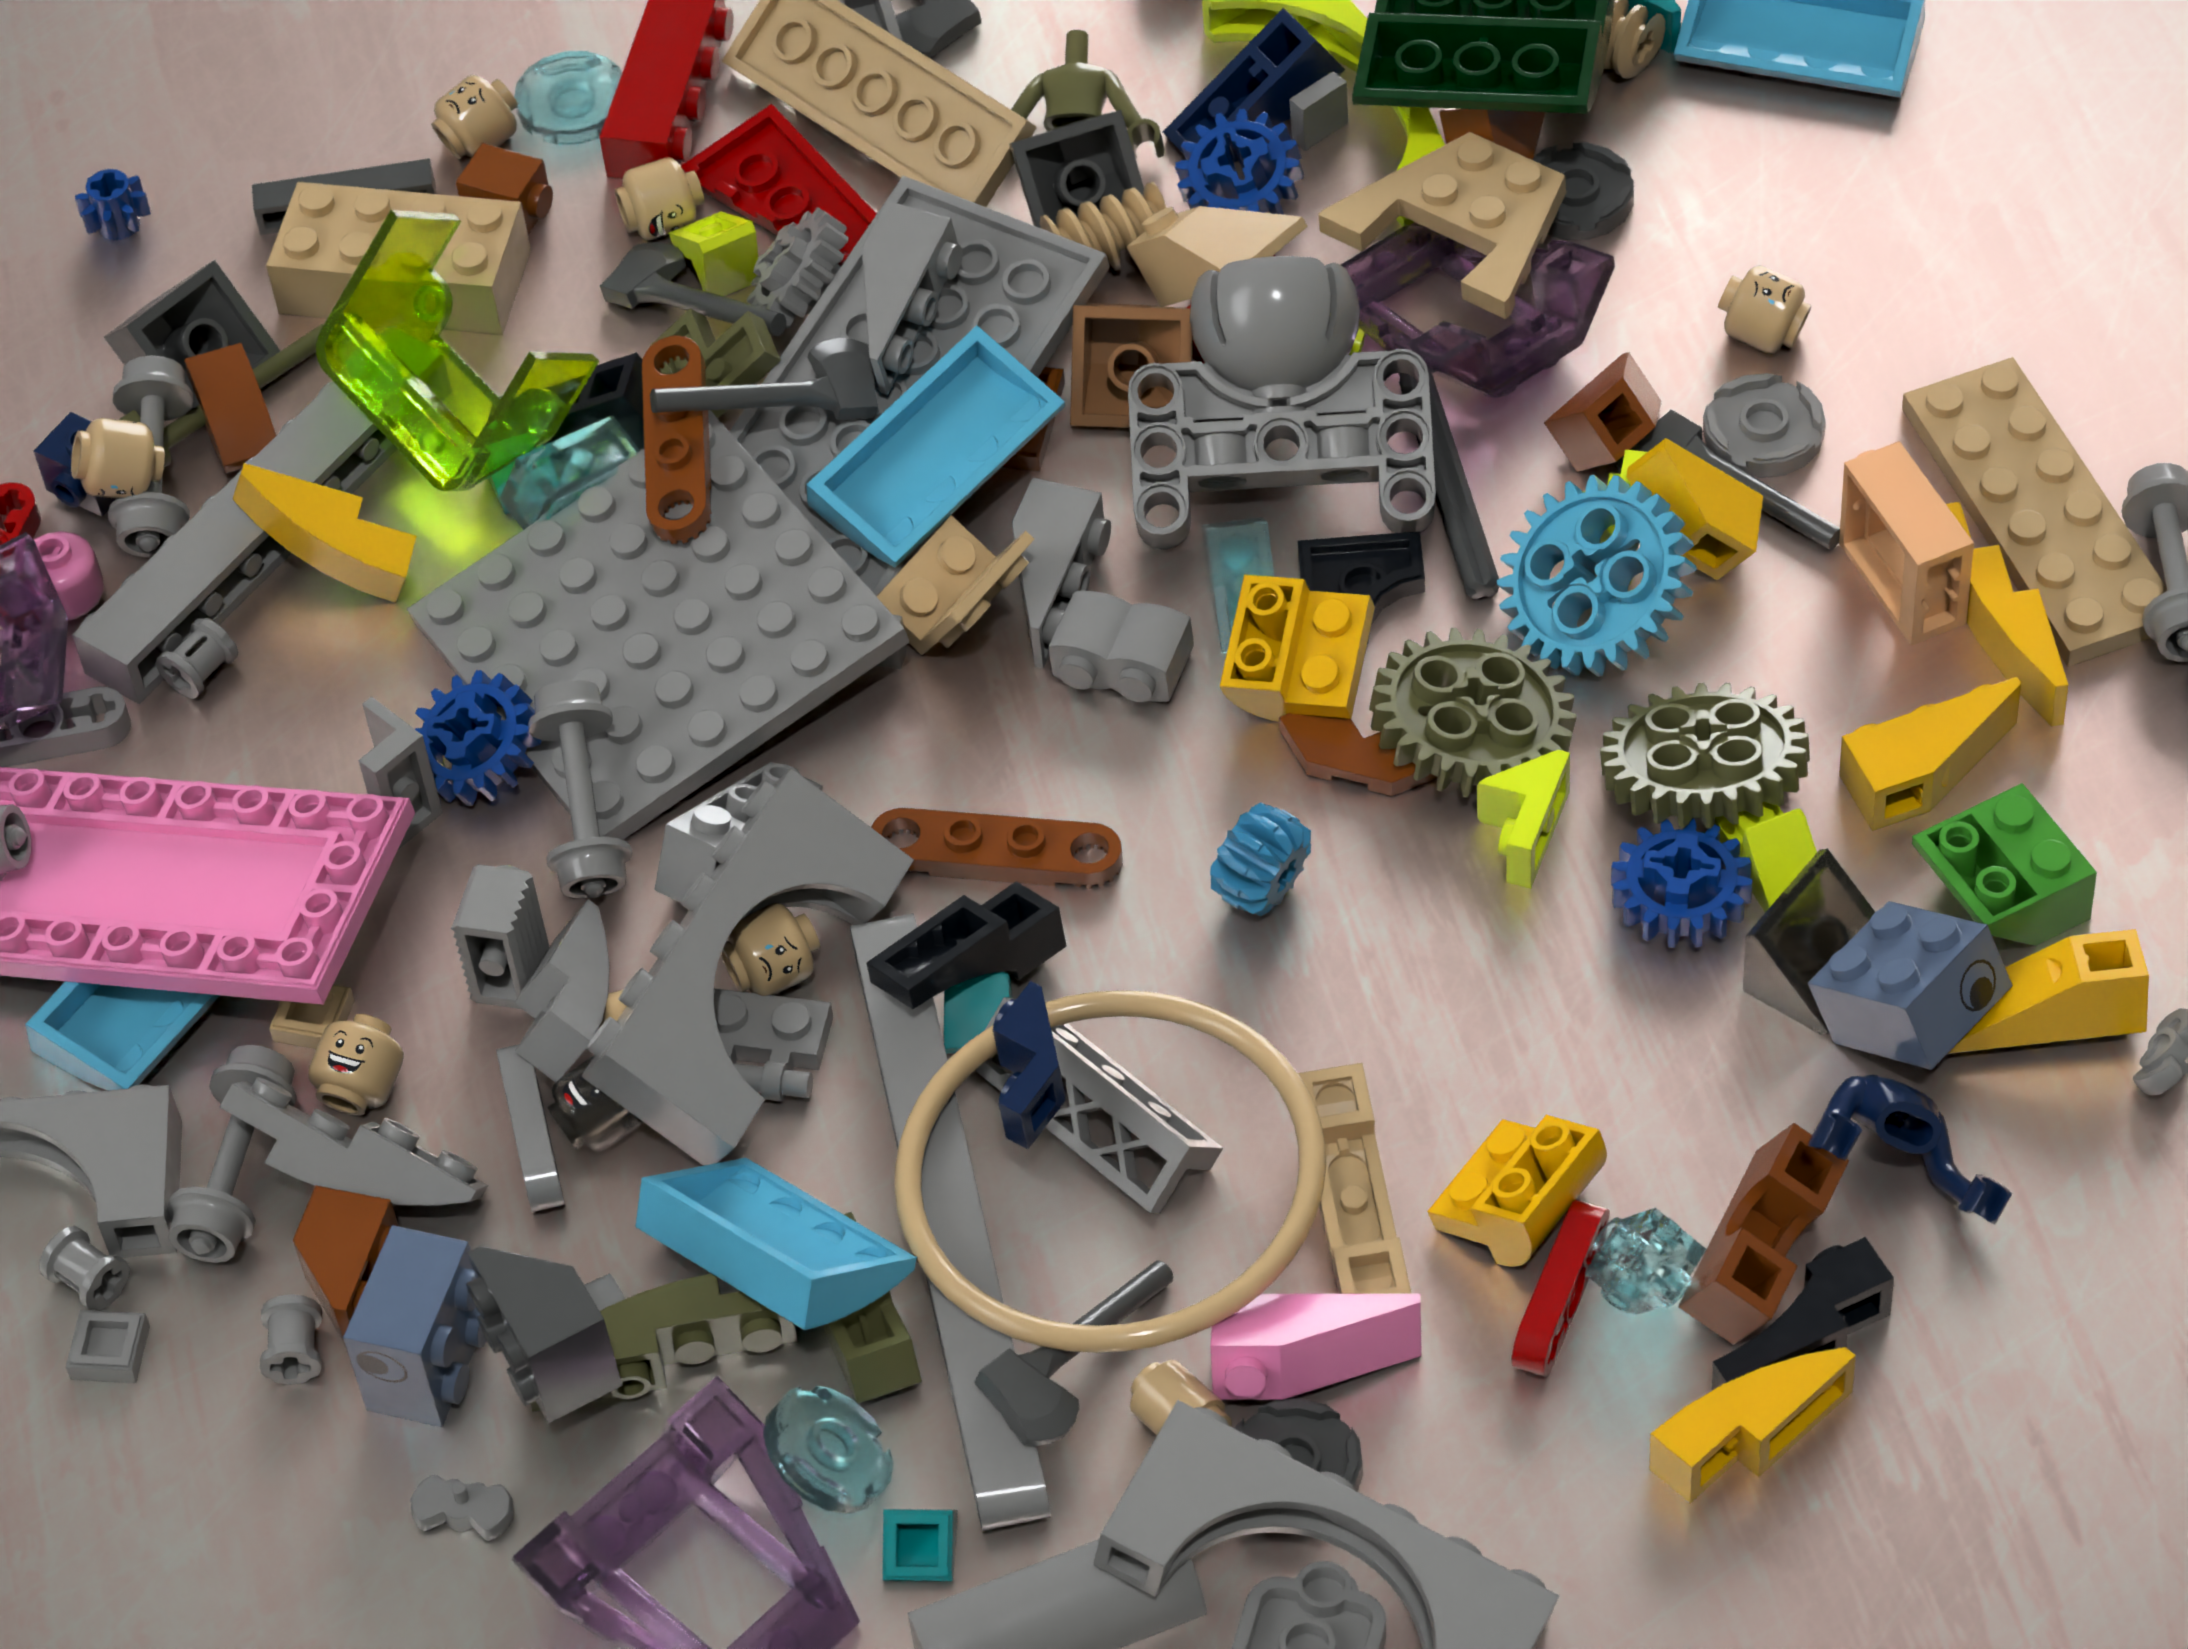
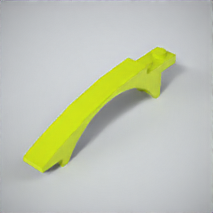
M1202 0L1204 34L1214 43L1251 41L1285 8L1340 64L1357 73L1368 18L1351 0ZM1392 106L1401 120L1408 139L1403 158L1397 170L1445 145L1429 108ZM1403 216L1396 218L1404 228L1414 223V221ZM1442 235L1457 251L1467 247Z

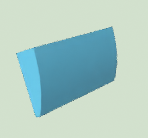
M1688 0L1674 51V60L1901 98L1914 62L1925 22V0Z
M976 325L807 483V505L854 543L896 568L1065 407V401Z
M65 981L25 1024L30 1050L67 1073L107 1091L128 1089L139 1085L220 995Z
M748 1158L642 1177L636 1228L803 1330L831 1323L864 1308L893 1289L915 1270L917 1257Z

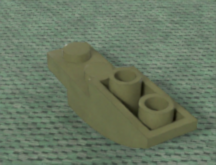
M712 1273L678 1280L641 1292L600 1310L606 1324L622 1386L594 1401L615 1397L633 1399L649 1391L666 1389L664 1365L675 1363L698 1364L715 1356L743 1351L766 1352L775 1349L779 1345L798 1342L795 1324L741 1291L721 1294L718 1278ZM536 1401L530 1403L532 1412L541 1411Z

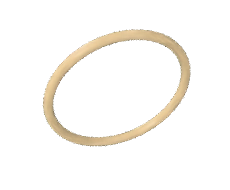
M1115 990L1089 992L1045 1002L1051 1028L1093 1018L1145 1017L1192 1027L1232 1046L1251 1060L1267 1076L1287 1106L1294 1124L1298 1143L1299 1170L1291 1207L1270 1245L1237 1279L1206 1299L1168 1315L1117 1325L1069 1324L1026 1314L999 1302L981 1291L966 1279L949 1261L930 1229L924 1210L921 1190L924 1152L931 1130L940 1112L960 1085L983 1063L997 1054L993 1025L966 1043L931 1078L907 1118L896 1158L894 1192L903 1234L913 1255L917 1257L916 1261L930 1281L947 1299L967 1315L987 1327L1014 1339L1064 1351L1106 1353L1150 1348L1186 1338L1232 1316L1265 1291L1294 1259L1306 1240L1316 1218L1323 1193L1326 1172L1325 1140L1321 1120L1313 1099L1300 1075L1286 1057L1266 1038L1247 1024L1225 1012L1200 1002L1174 995L1148 991Z

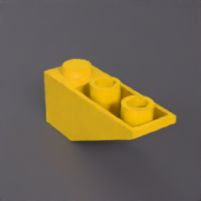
M2018 677L1996 684L1978 686L1967 694L1937 704L1922 705L1911 713L1879 724H1866L1857 728L1854 732L1842 736L1839 776L1872 831L1930 812L2017 724L2021 682Z
M2136 929L2069 936L2006 966V971L2013 986L1948 1053L2147 1032L2149 973Z

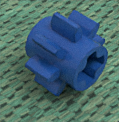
M106 169L95 173L87 179V193L75 195L80 217L83 218L86 232L92 234L99 231L101 236L109 240H122L132 236L135 232L137 233L140 226L139 216L151 214L146 192L143 191L140 177L136 175L128 179L125 173L117 169Z

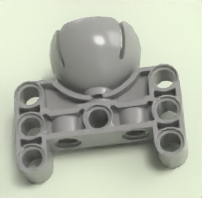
M1272 256L1230 262L1220 272L1208 270L1198 278L1191 297L1190 324L1193 340L1205 362L1204 365L1201 361L1150 363L1136 370L1129 381L1128 402L1133 507L1139 536L1146 544L1155 549L1166 550L1182 543L1190 532V492L1378 482L1380 513L1383 522L1389 530L1394 533L1419 531L1421 533L1429 527L1434 519L1436 489L1427 365L1417 353L1400 348L1390 351L1355 352L1351 356L1349 355L1358 333L1360 307L1356 287L1346 268L1337 263L1324 266L1320 260L1311 257ZM1407 373L1414 377L1418 384L1410 393L1401 395L1389 391L1384 383L1392 374ZM1152 387H1164L1171 391L1173 398L1167 405L1161 408H1149L1140 400L1143 393ZM1405 431L1416 435L1421 444L1414 452L1402 454L1392 450L1387 442L1394 434ZM1284 438L1293 441L1299 450L1292 458L1279 461L1269 457L1265 452L1268 444L1276 439ZM1158 445L1168 446L1176 453L1173 462L1161 468L1152 467L1143 460L1145 453L1150 448ZM1408 490L1418 493L1425 503L1417 512L1407 514L1396 510L1391 504V500L1399 492ZM1160 504L1171 505L1179 512L1176 521L1166 527L1153 526L1146 520V515L1150 509Z

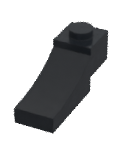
M1016 881L983 905L963 895L873 957L866 964L872 984L911 1009H915L937 994L964 981L985 974L1005 971L1020 980L1067 946L1059 907Z
M1864 1237L1844 1247L1841 1245L1829 1247L1820 1252L1812 1262L1807 1263L1805 1267L1804 1289L1791 1306L1756 1337L1736 1350L1713 1361L1712 1390L1761 1367L1804 1354L1842 1347L1847 1348L1848 1334L1891 1315L1894 1277L1867 1238Z

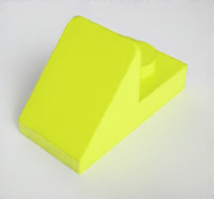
M720 211L669 232L672 244L680 249L685 258L692 260L703 291L726 296L750 286L752 280L757 276L753 273L758 260L757 237L751 220Z
M1555 750L1481 780L1477 785L1478 820L1484 824L1502 828L1498 844V854L1506 856L1507 883L1529 889L1532 888L1570 793V752Z
M1763 802V816L1761 817L1752 815L1745 810L1739 812V824L1735 825L1730 823L1724 816L1715 818L1714 824L1720 827V842L1724 843L1727 840L1736 838L1740 842L1739 857L1750 858V879H1753L1752 893L1771 923L1829 900L1830 891L1806 816L1800 808L1783 813L1779 806Z

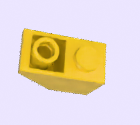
M1667 438L1628 467L1626 477L1631 486L1636 481L1642 483L1652 492V495L1657 493L1671 505L1669 511H1673L1685 522V525L1679 532H1682L1693 541L1694 546L1681 556L1686 557L1696 565L1698 570L1715 580H1719L1756 552L1763 501L1762 494Z

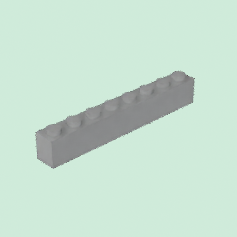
M388 327L371 344L365 346L359 352L356 359L332 382L327 383L306 408L294 419L289 420L270 443L255 457L250 458L245 463L352 494L452 395L443 355ZM241 470L216 495L208 498L200 511L176 534L168 537L161 548L136 573L128 576L121 587L95 613L88 615L80 627L72 634L85 674L140 704L164 680L156 666L157 657L165 651L172 652L191 634V624L197 618H209L220 625L292 554L262 530L233 501L232 498Z

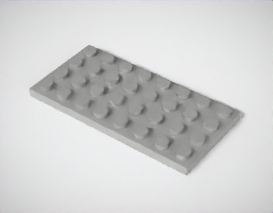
M902 176L886 201L951 218L957 242L962 247V261L958 273L953 279H947L938 296L936 315L929 326L922 327L914 343L913 358L908 370L904 374H898L888 394L879 391L874 375V386L878 403L874 418L836 420L834 411L811 406L745 408L729 431L875 596L879 594L934 532L895 568L854 543L808 506L807 483L976 325L1038 378L1073 325V305H1086L1110 268L1106 253L906 176ZM881 209L780 356L781 361L771 369L763 383L802 382L818 378L807 356L814 346L825 340L848 338L868 344L862 246Z

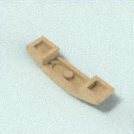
M1363 1063L1298 1073L1313 1099L1321 1120L1325 1140L1326 1172L1319 1206L1339 1294H1412L1400 1237L1396 1235L1377 1146L1375 1119Z

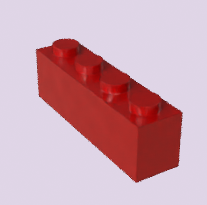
M648 0L599 136L607 178L623 179V175L627 170L663 158L675 159L679 164L689 160L692 150V128L694 122L702 121L704 117L706 87L709 81L717 79L720 67L719 50L722 41L728 42L733 31L732 8L725 7L724 0Z

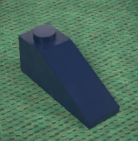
M1283 8L1167 126L1163 133L1183 153L1181 148L1183 141L1194 143L1199 141L1195 129L1197 125L1201 124L1209 130L1217 127L1216 114L1222 113L1228 122L1236 121L1239 109H1246L1249 121L1255 122L1262 112H1266L1269 114L1272 126L1274 127L1291 119L1290 98L1334 71L1340 76L1346 69Z

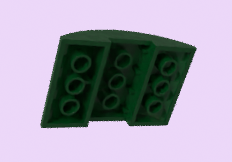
M1376 0L1374 13L1368 14L1352 94L1353 105L1588 114L1596 99L1604 70L1616 0Z

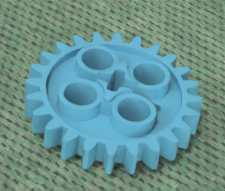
M1590 475L1586 491L1583 493L1580 488L1571 481L1565 483V500L1559 502L1553 496L1546 493L1543 495L1547 512L1542 516L1529 510L1524 513L1527 521L1532 526L1528 533L1511 531L1509 536L1520 545L1518 553L1501 555L1500 560L1513 569V574L1497 580L1499 587L1512 594V596L1500 603L1499 607L1507 615L1514 618L1507 628L1520 639H1524L1521 646L1526 644L1531 646L1530 653L1535 657L1540 655V660L1548 658L1551 661L1550 667L1555 670L1562 664V667L1572 675L1579 676L1585 665L1589 671L1599 677L1603 676L1607 659L1621 671L1627 670V652L1633 650L1644 659L1650 657L1646 640L1651 635L1664 642L1669 639L1661 625L1665 618L1682 621L1684 616L1673 606L1675 598H1687L1693 595V591L1680 582V577L1696 571V565L1686 557L1681 556L1688 552L1694 544L1687 536L1679 532L1685 525V522L1673 511H1669L1671 505L1657 493L1652 495V492L1642 483L1636 481L1630 487L1620 476L1614 475L1608 486H1606L1595 475ZM1615 524L1612 535L1606 541L1600 543L1603 532L1609 526ZM1564 560L1562 570L1556 577L1550 579L1553 567L1558 562ZM1643 572L1640 584L1628 592L1631 579ZM1592 608L1589 620L1584 625L1577 627L1580 616L1587 609Z

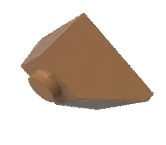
M1101 303L1073 305L1070 426L1130 428L1128 387L1134 372L1143 365L1150 363L1193 362L1190 308ZM1156 386L1145 391L1140 400L1149 408L1157 409L1167 405L1173 398V394L1164 387Z

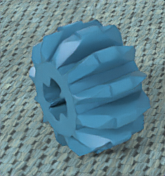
M1261 802L1251 807L1249 812L1240 815L1235 827L1232 830H1228L1227 838L1217 849V859L1210 869L1211 889L1221 895L1223 901L1238 910L1242 909L1259 916L1270 912L1273 906L1281 904L1287 891L1294 888L1297 876L1304 870V861L1311 853V830L1299 823L1300 820L1283 809L1280 810L1277 807L1274 808Z

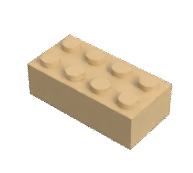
M297 182L266 268L279 314L503 335L531 252L521 202Z

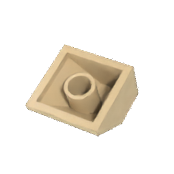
M1203 206L1176 213L1173 207H1168L1153 214L1142 223L1145 232L1130 243L1127 249L1159 305L1168 306L1191 299L1198 278L1206 271L1214 270L1220 272L1230 262L1272 257L1308 226L1302 216Z

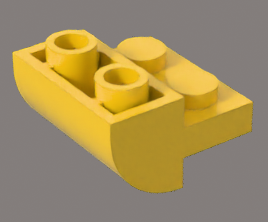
M1244 574L1219 686L1225 697L1242 710L1275 722H1279V717L1288 713L1351 719L1375 609L1371 596L1310 591L1305 579Z
M1545 1115L1535 1128L1502 1119L1427 1211L1435 1229L1488 1245L1498 1265L1511 1267L1523 1265L1530 1259L1569 1210L1572 1202L1577 1200L1604 1166L1607 1150L1599 1129L1550 1115Z

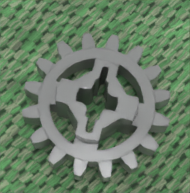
M816 208L813 214L808 211L805 212L799 225L792 222L779 230L771 246L764 254L759 256L755 264L753 273L757 276L752 280L751 285L756 288L747 297V302L751 305L784 314L787 321L786 328L791 326L796 315L802 318L804 315L809 314L841 268L838 263L844 257L840 250L848 242V237L844 235L847 227L820 208Z

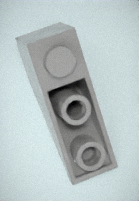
M890 201L885 202L862 246L869 358L879 391L884 394L890 392L898 374H904L908 370L913 358L914 343L922 327H927L932 323L938 307V296L947 279L951 280L956 276L962 261V247L957 242L951 218Z
M1033 477L1012 520L1014 540L1025 530L1035 538L1021 554L1029 561V564L1019 574L1034 665L1044 669L1049 658V644L1073 593L1088 590L1092 561L1095 555L1102 556L1107 549L1111 535V522L1104 519L1102 493Z
M770 762L668 822L665 826L655 891L681 903L688 890L701 874L705 873L710 877L712 876L719 862L711 856L720 841L733 826L741 830L749 819V816L742 811V808L757 786L763 780L774 785L790 768L799 774L800 772L792 766ZM805 778L822 791L823 785Z

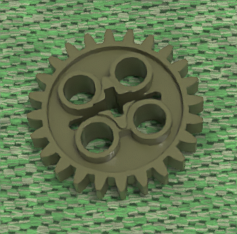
M1451 628L1449 639L1444 642L1432 631L1426 632L1423 647L1408 639L1405 641L1403 654L1390 652L1386 668L1378 669L1369 705V710L1373 712L1371 730L1381 732L1379 742L1381 749L1396 748L1393 762L1396 767L1411 762L1416 765L1413 776L1414 780L1419 781L1429 774H1433L1438 777V791L1442 792L1452 781L1460 784L1463 797H1469L1473 786L1478 785L1481 780L1555 750L1568 752L1577 714L1571 712L1575 699L1574 694L1563 693L1566 681L1564 675L1548 676L1551 664L1548 658L1533 663L1528 660L1531 646L1528 644L1516 651L1507 649V635H1501L1492 644L1486 642L1483 630L1478 628L1472 640H1464L1457 628Z
M1698 683L1695 693L1686 694L1678 686L1672 687V698L1666 700L1658 695L1650 694L1648 695V708L1630 704L1627 706L1628 718L1614 717L1612 719L1613 731L1603 733L1604 747L1600 748L1605 788L1607 791H1615L1616 803L1619 805L1631 802L1632 814L1635 816L1652 809L1653 821L1656 824L1663 822L1669 816H1677L1679 828H1685L1692 818H1701L1706 828H1712L1715 818L1724 816L1733 825L1739 824V812L1745 810L1757 817L1763 816V802L1782 806L1784 804L1783 792L1799 791V778L1808 776L1807 762L1810 761L1808 733H1805V721L1803 718H1794V707L1792 705L1778 707L1777 696L1774 694L1756 700L1755 687H1749L1739 695L1732 694L1730 683H1724L1717 692H1708L1707 686L1704 683Z

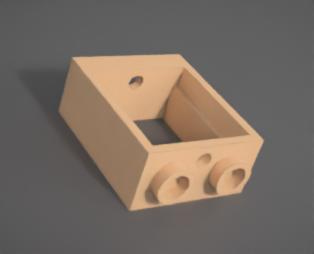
M1898 441L1877 450H1868L1859 454L1856 458L1844 462L1839 545L1911 646L1965 625L1967 622L1974 542L1902 443Z

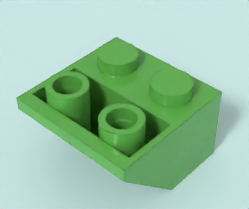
M2023 783L1912 836V845L1971 918L1975 922L1988 925L1992 936L2037 946L2091 919L2097 872Z

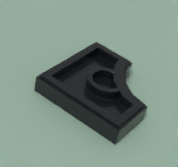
M1420 531L1297 540L1300 579H1305L1309 590L1370 595L1375 606L1371 625L1381 611L1402 597L1425 592Z

